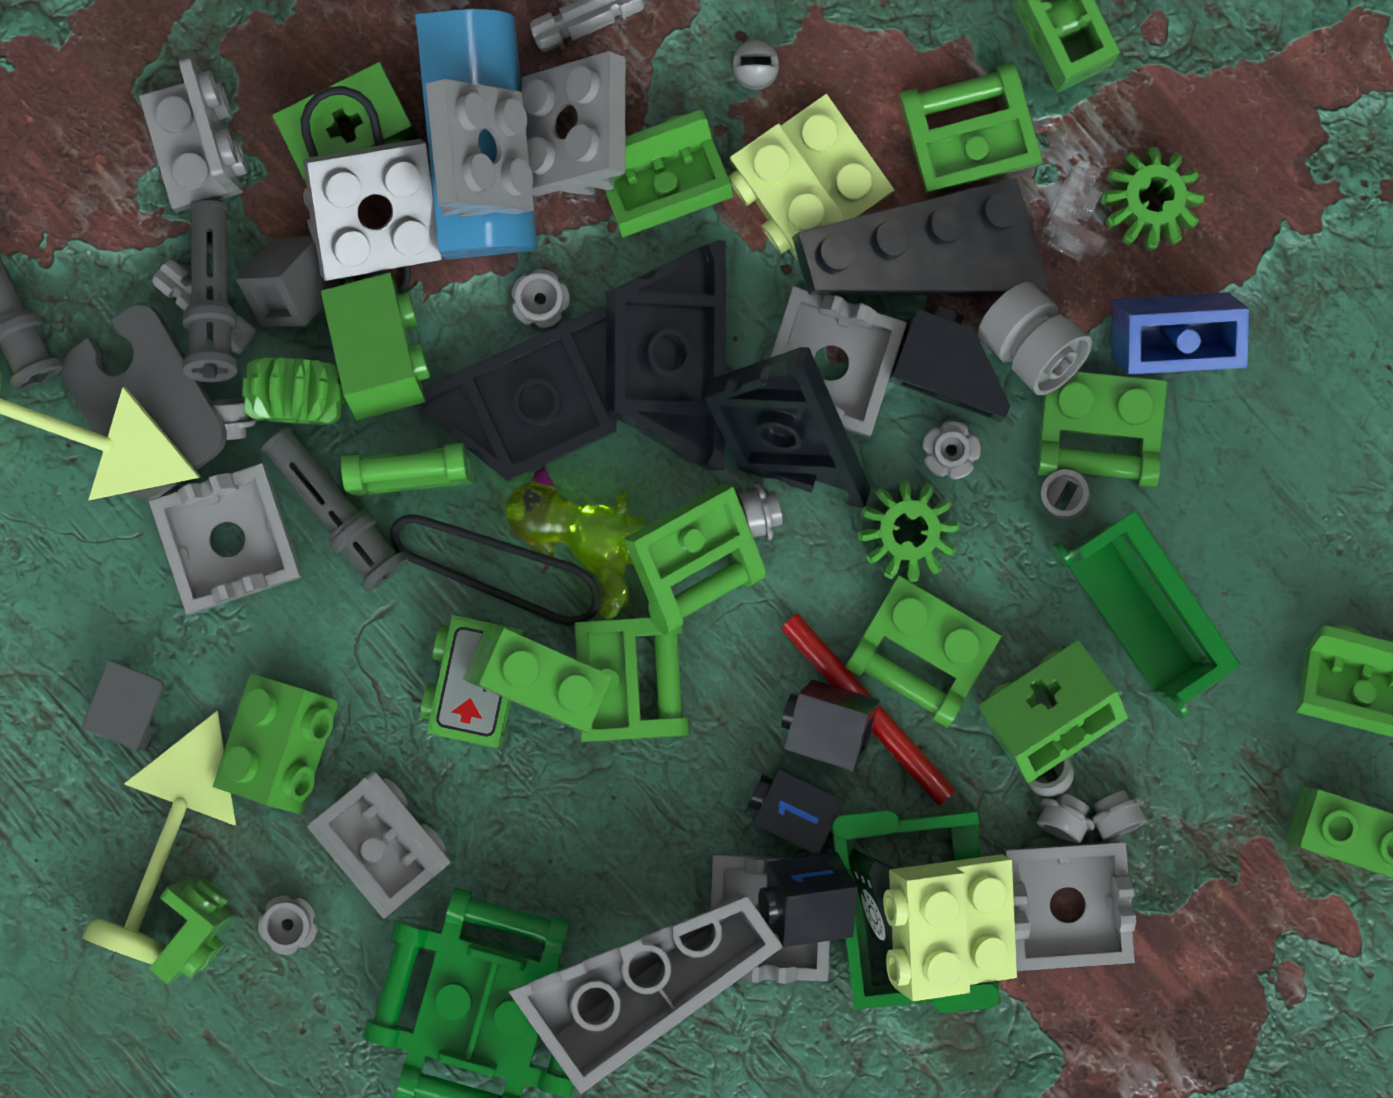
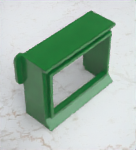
M1136 510L1119 521L1105 522L1067 549L1061 543H1055L1049 547L1050 552L1060 566H1067L1158 700L1165 702L1176 717L1184 718L1189 715L1184 705L1186 702L1241 666L1233 651ZM1123 535H1124V537L1126 538V540L1129 542V544L1131 545V547L1133 548V550L1135 551V553L1137 554V556L1139 557V559L1142 561V563L1144 564V566L1146 567V569L1148 570V572L1150 573V575L1152 576V578L1155 580V582L1157 583V585L1159 586V588L1161 589V591L1163 592V594L1165 595V597L1168 599V601L1170 602V604L1172 605V607L1174 608V610L1176 611V613L1178 614V616L1181 618V620L1183 621V623L1185 624V626L1187 627V629L1189 630V632L1191 633V635L1194 637V639L1196 640V642L1198 643V645L1200 646V648L1202 649V651L1204 652V654H1205L1206 656H1203V654L1201 653V651L1199 650V648L1197 647V645L1195 644V642L1193 641V639L1191 638V636L1188 634V632L1186 631V629L1184 628V626L1182 625V623L1180 622V620L1178 619V617L1175 615V613L1173 612V610L1171 609V607L1169 606V604L1167 603V601L1165 600V598L1162 596V594L1160 593V591L1158 590V588L1156 587V585L1154 584V582L1152 581V579L1149 577V575L1147 574V572L1145 571V569L1143 568V566L1141 565V563L1139 562V560L1136 558V556L1134 555V553L1132 552V550L1130 549V547L1128 546V544L1126 543V541L1123 539V537H1122Z
M975 808L906 817H898L890 810L841 815L833 822L835 852H838L854 880L849 864V856L853 848L857 850L856 838L950 827L954 861L981 857L977 825L979 824L978 812ZM857 891L853 937L846 938L854 1010L933 1001L934 1007L939 1012L951 1013L988 1009L998 1004L1000 1000L998 981L970 985V993L919 1001H911L896 990L891 983L873 985L865 914Z

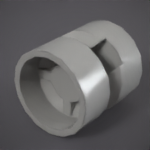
M1024 282L1004 293L991 306L979 326L978 337L1002 362H1012V370L1036 395H1046L1064 385L1080 369L1091 351L1093 341L1072 319L1064 318L1061 314L1057 315L1058 308L1056 304L1034 283Z

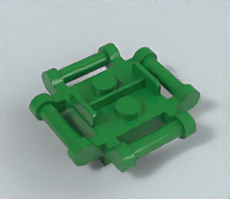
M457 887L453 890L442 931L407 921L395 920L391 939L396 942L374 1019H367L363 1033V1039L366 1041L408 1051L395 1097L521 1098L525 1084L553 1095L571 1097L574 1084L553 1055H551L548 1068L532 1063L539 1035L508 992L511 989L566 968V966L559 965L571 920L553 915L551 921L472 898L473 892ZM465 921L544 943L542 956L462 934ZM419 948L436 951L415 1029L413 1030L397 1024ZM431 1057L439 1062L487 1076L505 1078L507 1081L503 1095L424 1074L422 1072L426 1058Z

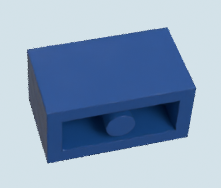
M1229 292L1112 299V358L1128 374L1248 368L1249 308Z

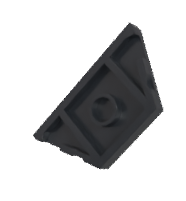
M716 240L702 245L606 292V413L705 470L711 471L725 470V439L704 399L710 380L725 374L726 241Z
M606 305L423 388L426 402L414 405V407L459 443L463 442L465 448L508 482L617 433V419L606 413Z
M799 347L710 380L704 399L741 471L767 479H777L789 486L811 493L815 481L846 490L849 495L846 504L855 507H866L871 487L809 347Z

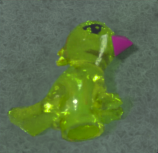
M546 466L535 471L530 482L517 488L508 498L505 506V518L510 529L519 539L526 542L533 551L541 553L544 550L551 557H554L556 551L555 544L565 543L577 560L598 576L603 587L600 604L601 616L609 620L615 617L628 604L629 589L624 575L626 565L634 564L623 538L645 526V517H629L630 498L628 491L619 492L615 508L603 505L579 506L569 501L557 489Z

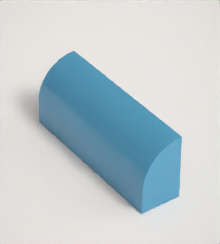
M464 9L415 14L439 253L444 260L538 251L534 211L516 215L496 212L469 217H459V213L442 215V210L438 206L426 92L427 83L442 79L521 91L522 84L515 17L507 12L487 9ZM482 129L478 139L479 149L481 153L490 158L493 164L497 156L496 142L488 130Z

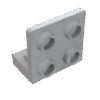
M191 57L179 60L184 83L139 96L170 205L176 213L190 209L191 205L195 202L202 200L218 201L244 193L239 176L248 174L246 160L240 143L237 139L232 140L228 129L224 126L223 119L232 116L225 90L221 82H215L210 70L203 72Z

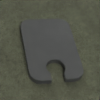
M134 305L111 320L118 334L125 337L131 343L133 360L130 367L118 376L108 375L101 362L102 353L94 339L86 338L65 356L62 363L64 382L91 430L107 437L122 387H126L197 471L223 450L227 441L226 427L200 381L190 379L184 375L182 362L185 355L163 317L153 308L145 305ZM180 482L128 493L141 500H154Z

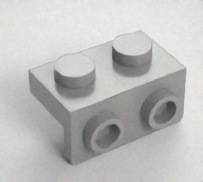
M372 771L357 786L313 820L307 828L380 916L385 919L448 866L450 861L444 854L446 848L439 835L426 824L420 826L405 808L407 800L399 787L387 778L382 780L375 771Z

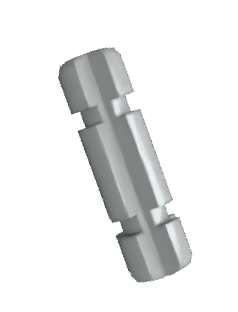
M578 0L559 8L560 14L554 17L550 12L532 20L530 30L541 52H548L564 45L563 39L570 37L572 41L615 23L614 17L620 14L624 19L640 12L644 8V1Z
M168 260L152 279L153 285L170 299L175 297L177 299L175 303L184 311L191 304V274L174 260ZM239 315L237 316V326L231 331V351L237 354L244 352L257 336V330Z

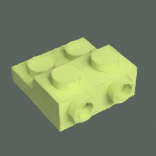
M827 94L781 126L778 123L732 155L729 166L734 172L728 175V178L738 197L746 206L754 201L768 219L761 227L769 241L781 255L789 250L796 261H798V257L792 240L795 234L861 217L893 195L895 191Z
M1001 854L889 870L890 889L884 893L883 905L887 922L892 927L893 949L887 952L886 967L889 980L896 990L911 1001H919L970 993V985L1017 978L1012 859Z

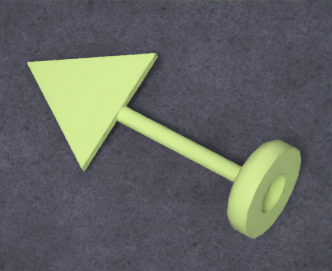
M0 372V390H1V372ZM122 387L108 437L0 398V414L103 451L89 500L201 477L126 387Z
M218 710L124 783V785L173 802L125 925L122 926L103 919H94L86 926L82 939L149 964H153L166 948L162 941L138 931L186 809L189 808L236 826L231 793L212 787L224 753Z

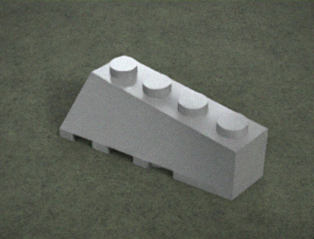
M737 892L714 909L511 989L508 992L578 1092L582 1094L779 951L783 946L749 897Z

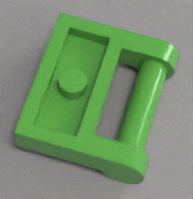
M1014 62L995 66V73L918 93L917 88L898 92L901 113L908 129L926 196L1038 166L1043 161L1019 73ZM1000 95L1004 100L1006 110L931 130L928 128L926 115Z
M1076 372L1064 385L1051 393L1043 395L1036 474L1039 476H1049L1055 471L1069 469L1079 474L1134 479L1138 486L1156 488L1161 466L1160 449L1167 381ZM1060 432L1140 440L1138 456L1060 448Z
M463 442L445 444L444 448L424 450L417 454L398 456L397 454H382L361 457L359 453L341 456V473L344 489L355 496L475 484L473 463L466 456Z
M726 484L716 486L623 538L648 598L650 617L663 634H669L683 625V618L743 584L746 587H751L766 577L764 564L734 487ZM732 553L731 564L674 596L671 586Z
M897 576L844 668L859 677L863 672L933 713L932 720L948 728L957 716L966 696L1002 636L903 577ZM883 637L953 677L954 679L946 693L875 652Z
M651 618L575 622L577 661L613 676L589 733L581 731L582 742L689 735V718L682 717L678 634H683V625L669 634H663L655 626ZM654 636L659 719L641 720L636 637Z

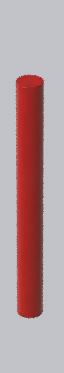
M798 613L780 627L781 631L830 685L872 697L854 675L844 668L845 665ZM879 704L872 732L933 801L940 806L955 793L956 789Z

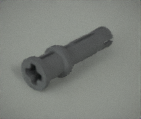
M202 200L195 202L190 207L192 218L191 304L187 306L182 315L183 327L188 330V356L182 362V371L185 376L193 380L220 382L234 377L238 372V363L231 356V331L237 326V315L233 307L228 304V206L219 201ZM207 245L212 246V277L207 276ZM207 339H212V348L207 347Z
M0 258V347L13 372L10 382L14 390H24L50 380L59 374L63 367L59 358L51 357L38 330L42 324L38 314L33 313L31 309L24 308Z
M291 426L280 430L262 446L261 451L265 455L267 454L293 486L297 494L306 502L331 533L328 538L330 548L336 554L342 552L364 580L361 586L366 592H371L385 583L408 562L407 556L403 552L396 553L375 528L377 519L373 514L367 513L365 510L359 512L333 481L329 473L320 465L295 434V430Z

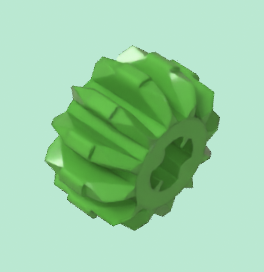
M1150 147L1147 150L1144 163L1136 154L1130 152L1123 158V166L1126 172L1113 168L1107 174L1106 180L1117 190L1104 192L1100 196V203L1108 207H1118L1119 209L1106 219L1105 223L1108 228L1116 227L1123 221L1129 226L1123 234V243L1130 245L1138 237L1139 233L1143 232L1145 249L1153 251L1158 247L1160 234L1166 242L1173 246L1182 239L1179 226L1193 229L1197 225L1199 219L1188 208L1200 206L1204 202V194L1198 191H1187L1186 187L1194 183L1199 178V174L1196 170H1189L1182 176L1176 172V169L1182 162L1180 154L1174 153L1165 165H1161V153L1158 147ZM1149 186L1157 189L1155 197L1162 194L1165 201L1155 212L1147 209L1149 201L1142 204L1139 198Z
M283 357L256 358L247 363L246 378H243L242 397H245L244 412L250 417L269 422L305 425L332 424L340 420L341 408L345 404V397L342 391L338 368L333 363Z
M903 480L897 486L899 503H895L890 493L884 488L879 489L875 493L877 501L885 509L884 514L871 507H864L860 515L865 520L878 524L877 529L859 531L857 539L860 542L878 540L880 547L870 551L865 556V560L868 564H873L885 554L888 555L890 560L884 568V577L888 579L894 578L900 563L905 562L907 580L909 582H916L919 580L920 575L919 559H921L927 570L935 575L942 570V567L932 554V551L936 550L947 556L955 554L957 548L952 543L941 540L940 533L951 534L960 530V524L958 521L939 522L937 516L948 511L952 506L949 499L946 498L939 501L932 509L926 505L933 493L932 485L924 484L919 490L917 499L911 500V486L907 480ZM899 516H902L907 522L913 521L916 518L921 522L924 531L918 532L917 536L923 539L917 547L910 541L899 544L895 540L893 532L898 531L900 527L895 526L894 522Z

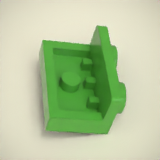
M697 110L686 115H676L667 119L662 124L632 135H625V174L614 176V189L604 190L622 238L734 197L730 180L713 142L709 124L703 110Z
M1322 626L1304 652L1296 712L1393 737V641L1363 635L1358 629L1351 626Z
M250 673L212 787L267 806L297 814L302 813L307 798L314 787L315 773L326 740L333 728V718L338 706L337 700Z
M188 877L168 886L160 896L166 904L187 920L149 968L151 972L167 985L184 974L191 979L199 970L202 972L225 945L218 938V935L235 916V913L225 906L229 900L227 895L205 878H200L196 883Z

